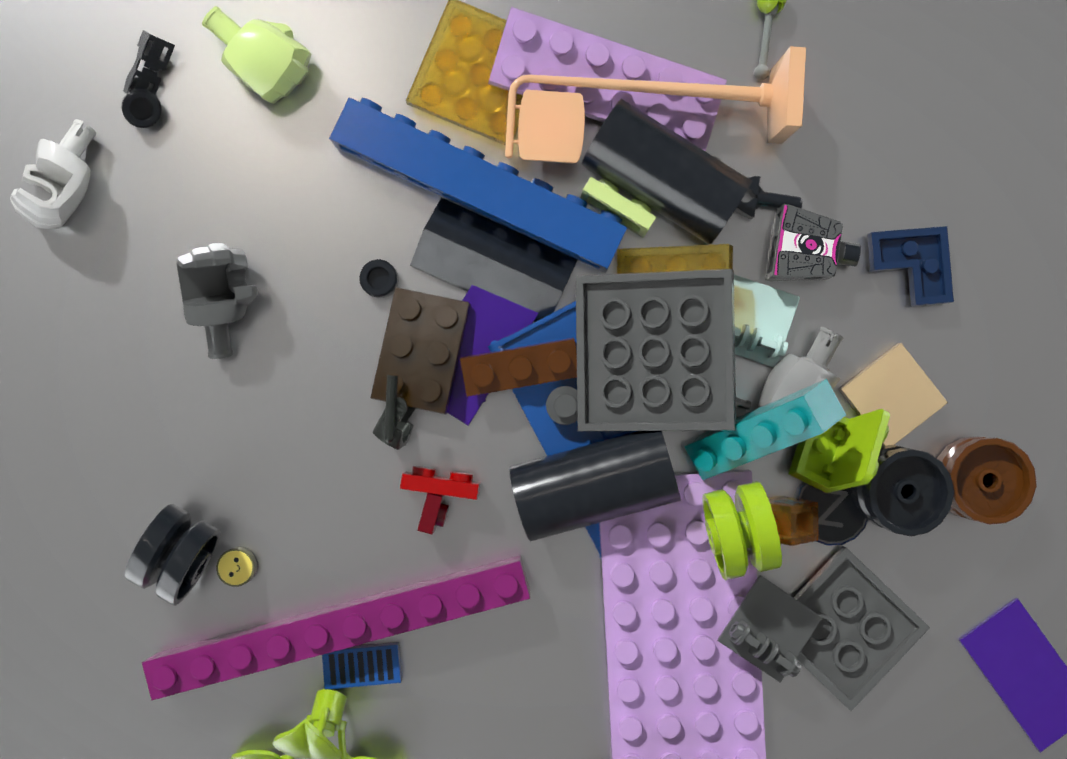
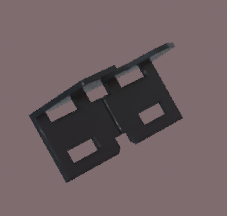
M143 30L137 44L139 47L137 57L126 78L123 92L127 94L131 91L130 88L134 78L138 76L139 79L135 89H148L149 84L152 83L154 86L151 92L156 95L161 83V78L157 76V72H159V69L162 71L166 70L175 45ZM149 40H151L153 43L147 56L144 53ZM164 47L168 48L164 61L159 60ZM142 59L145 61V67H143L142 71H139L137 69Z

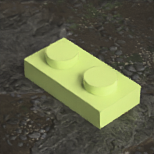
M590 177L582 190L580 198L600 212L605 210L619 216L622 219V225L644 238L656 219V216L650 213V207L640 200L632 199L630 201L618 193L619 189L605 179L597 181Z

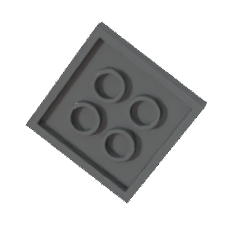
M844 546L794 596L796 600L823 617L799 653L798 661L850 711L863 700L930 629L911 608Z

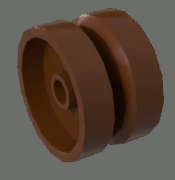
M961 438L947 445L937 457V459L943 462L952 478L954 496L950 512L953 515L989 525L1007 523L1022 515L1033 500L1037 487L1035 468L1028 455L1012 442L999 438Z

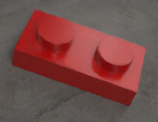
M413 466L412 472L402 473L400 489L477 500L479 497L481 482L472 481L473 474L451 471L450 478L435 476L436 469Z

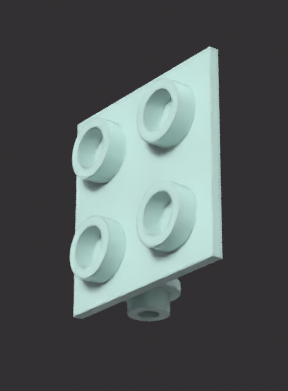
M734 274L735 355L774 368L779 362L780 356L784 357L787 351L788 342L785 341L800 297Z

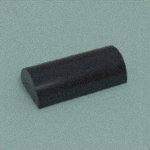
M623 99L618 101L604 121L581 165L611 182L635 199L642 201L651 209L708 245H711L718 237L752 183V180Z
M636 431L513 465L509 468L516 506L529 541L681 501L662 431Z

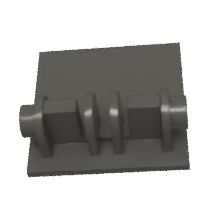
M759 575L717 641L781 683L784 677L788 675L796 677L799 674L802 665L798 662V655L823 617Z

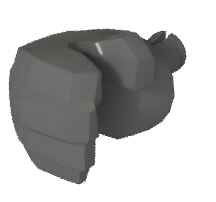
M225 243L208 244L207 247L192 249L190 253L178 257L176 265L186 323L193 326H205L208 357L210 359H221L233 355L228 323L244 317L247 306L258 297L256 286L247 285L245 282V271L248 269V264L243 250L228 248Z

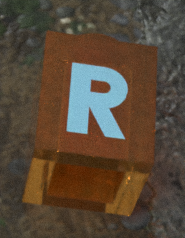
M786 496L769 499L777 525L780 544L794 546L819 540L818 502Z

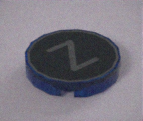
M802 482L797 487L793 502L804 503L793 504V517L800 530L809 539L827 546L843 545L856 539L866 528L868 520L861 516L853 504L850 488L826 493L805 482Z

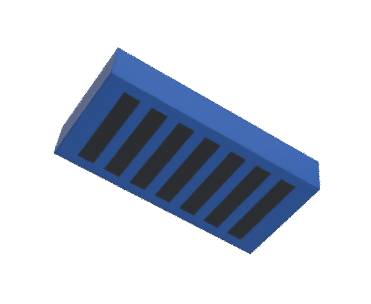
M399 642L353 646L322 655L325 689L402 682Z

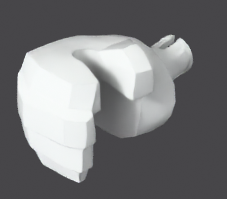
M75 119L72 126L59 144L47 139H40L36 152V165L28 164L24 168L22 180L43 188L52 197L47 201H43L21 188L14 189L11 194L10 200L14 211L36 228L51 229L62 227L75 212L86 194L91 170L80 159V156L97 133L88 124L83 130L84 122Z

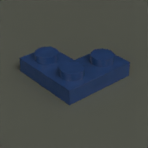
M947 226L880 231L867 234L870 272L908 269L911 306L954 302Z

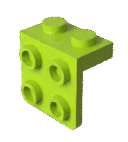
M878 409L850 419L844 416L824 433L799 442L788 474L826 493L868 484L878 471L879 463L877 460L882 443L889 433L888 422L890 413L883 409Z

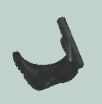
M387 375L386 407L372 433L388 446L399 450L406 446L410 438L413 424L408 420L416 408L408 407L404 398L397 397L398 376Z

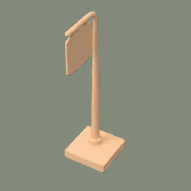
M790 46L771 68L769 83H762L760 87L522 75L513 81L509 89L505 157L508 159L512 158L513 143L518 144L522 160L577 163L582 152L585 126L582 94L526 89L523 93L521 105H516L517 89L523 83L758 102L760 107H767V143L782 144L802 127L806 47ZM515 109H520L518 140H514Z

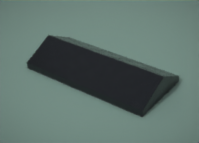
M441 197L424 227L410 266L468 292L471 285H474L538 313L534 322H537L555 311L578 259Z

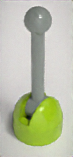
M756 0L758 9L765 14L760 61L754 71L755 77L759 80H764L769 76L767 58L772 20L774 15L784 9L787 0Z

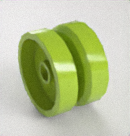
M756 481L739 485L734 496L735 505L731 496L723 489L703 494L702 502L706 532L712 553L724 580L745 576L748 568V557L752 565L760 572L781 567L782 551L771 504L760 482Z

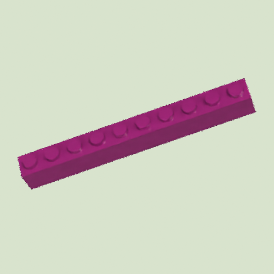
M520 555L159 652L143 661L142 666L152 701L530 599V588Z

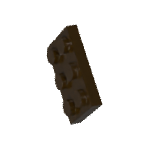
M395 287L370 398L386 402L387 375H397V397L404 398L408 407L446 415L470 303Z

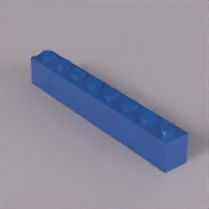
M348 97L329 137L335 147L572 256L599 271L607 272L627 229L626 226L621 224L622 219L619 216L605 210L598 214L586 208L588 203L577 196L567 194L566 198L555 194L552 192L554 187L537 178H533L531 182L518 176L519 171L506 163L499 162L497 166L483 160L485 155L472 147L464 146L463 150L449 144L451 139L438 131L430 130L427 134L415 128L416 123L413 120L397 113L394 118L381 112L382 107L367 98L362 97L359 102Z

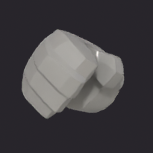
M821 327L806 357H798L793 354H787L768 375L760 395L758 407L765 406L824 379L828 380L833 389L841 379L829 372L830 369L827 366L843 337L837 333L833 334L834 331Z

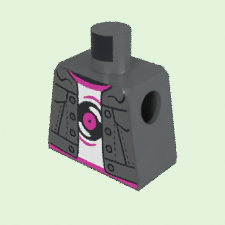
M783 204L776 210L766 280H828L835 276L837 264L857 266L861 245L841 241L843 223L789 204Z

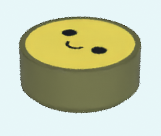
M235 547L229 549L217 561V575L228 586H242L251 581L255 576L257 560L253 553L246 548Z

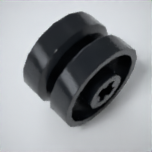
M896 445L881 446L877 460L879 467L874 478L868 484L850 488L853 504L862 517L890 532L911 537L926 534L940 525L951 510L954 496L951 475L942 461L928 452Z
M174 504L167 505L153 519L139 539L126 566L125 578L143 589L156 583V595L176 606L189 594L206 569L218 545L221 535L220 529L205 521L197 522L191 526L189 512Z

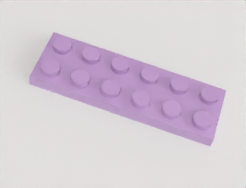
M511 7L488 84L509 91L513 81L522 75L726 85L727 80ZM523 83L517 89V94L523 95L526 89L581 93L584 100L585 116L602 122L606 120L618 101L623 99L704 151H706L721 99L540 83Z

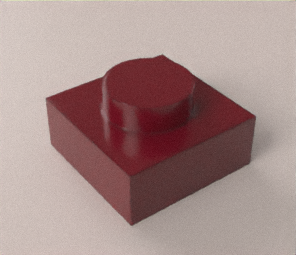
M427 493L417 531L432 535L437 526L444 527L449 505L443 504L445 495Z

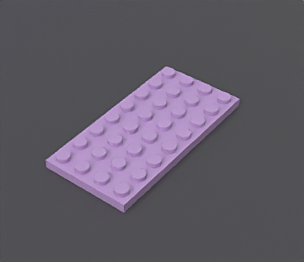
M726 471L702 480L698 472L677 473L674 475L681 501L599 523L612 759H766L762 670L717 641L757 580V569L752 565L748 557V568L745 576L729 580L722 578L709 544L702 502L704 493L723 489L731 496L735 505L734 496L737 487L752 483V471Z

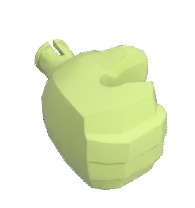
M217 6L213 7L204 17L202 26L209 29L227 45L222 54V63L262 99L270 103L277 102L282 97L288 96L308 75L309 69L307 66L312 54L305 46L294 40L293 31L286 24L253 19L241 28Z

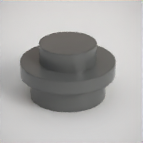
M561 386L549 394L546 401V410L553 421L562 425H569L578 421L576 389L569 386Z

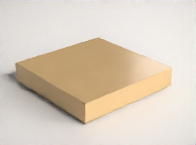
M897 343L838 389L858 416L878 409H883L890 413L888 422L889 433L882 446L895 445L948 403L902 343Z

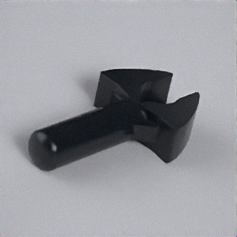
M753 176L749 177L752 183L747 192L754 198L749 202L741 201L735 211L748 219H753L755 217V210L759 207L778 209L783 204H789L802 208L803 201L801 197L764 192L759 186L761 177Z

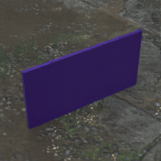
M471 285L462 300L469 302L470 307L447 410L448 414L467 426L471 423L482 403L486 402V397L489 393L467 397L460 357L490 352L488 346L492 341H499L531 325L538 315L533 310L474 285Z
M1016 598L960 638L959 641L1039 752H1042L1067 734V666L1037 626V622L1032 619L1020 600Z

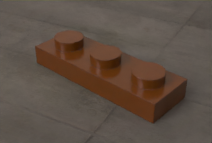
M574 337L460 357L467 397L577 377V351Z

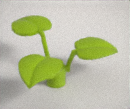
M329 689L317 691L311 715H307V718L293 729L283 732L274 738L273 746L285 755L279 756L268 750H247L232 754L231 759H294V757L300 759L377 758L365 756L352 758L347 753L345 739L347 722L342 720L347 697L338 691ZM335 731H338L339 749L326 738L334 736Z

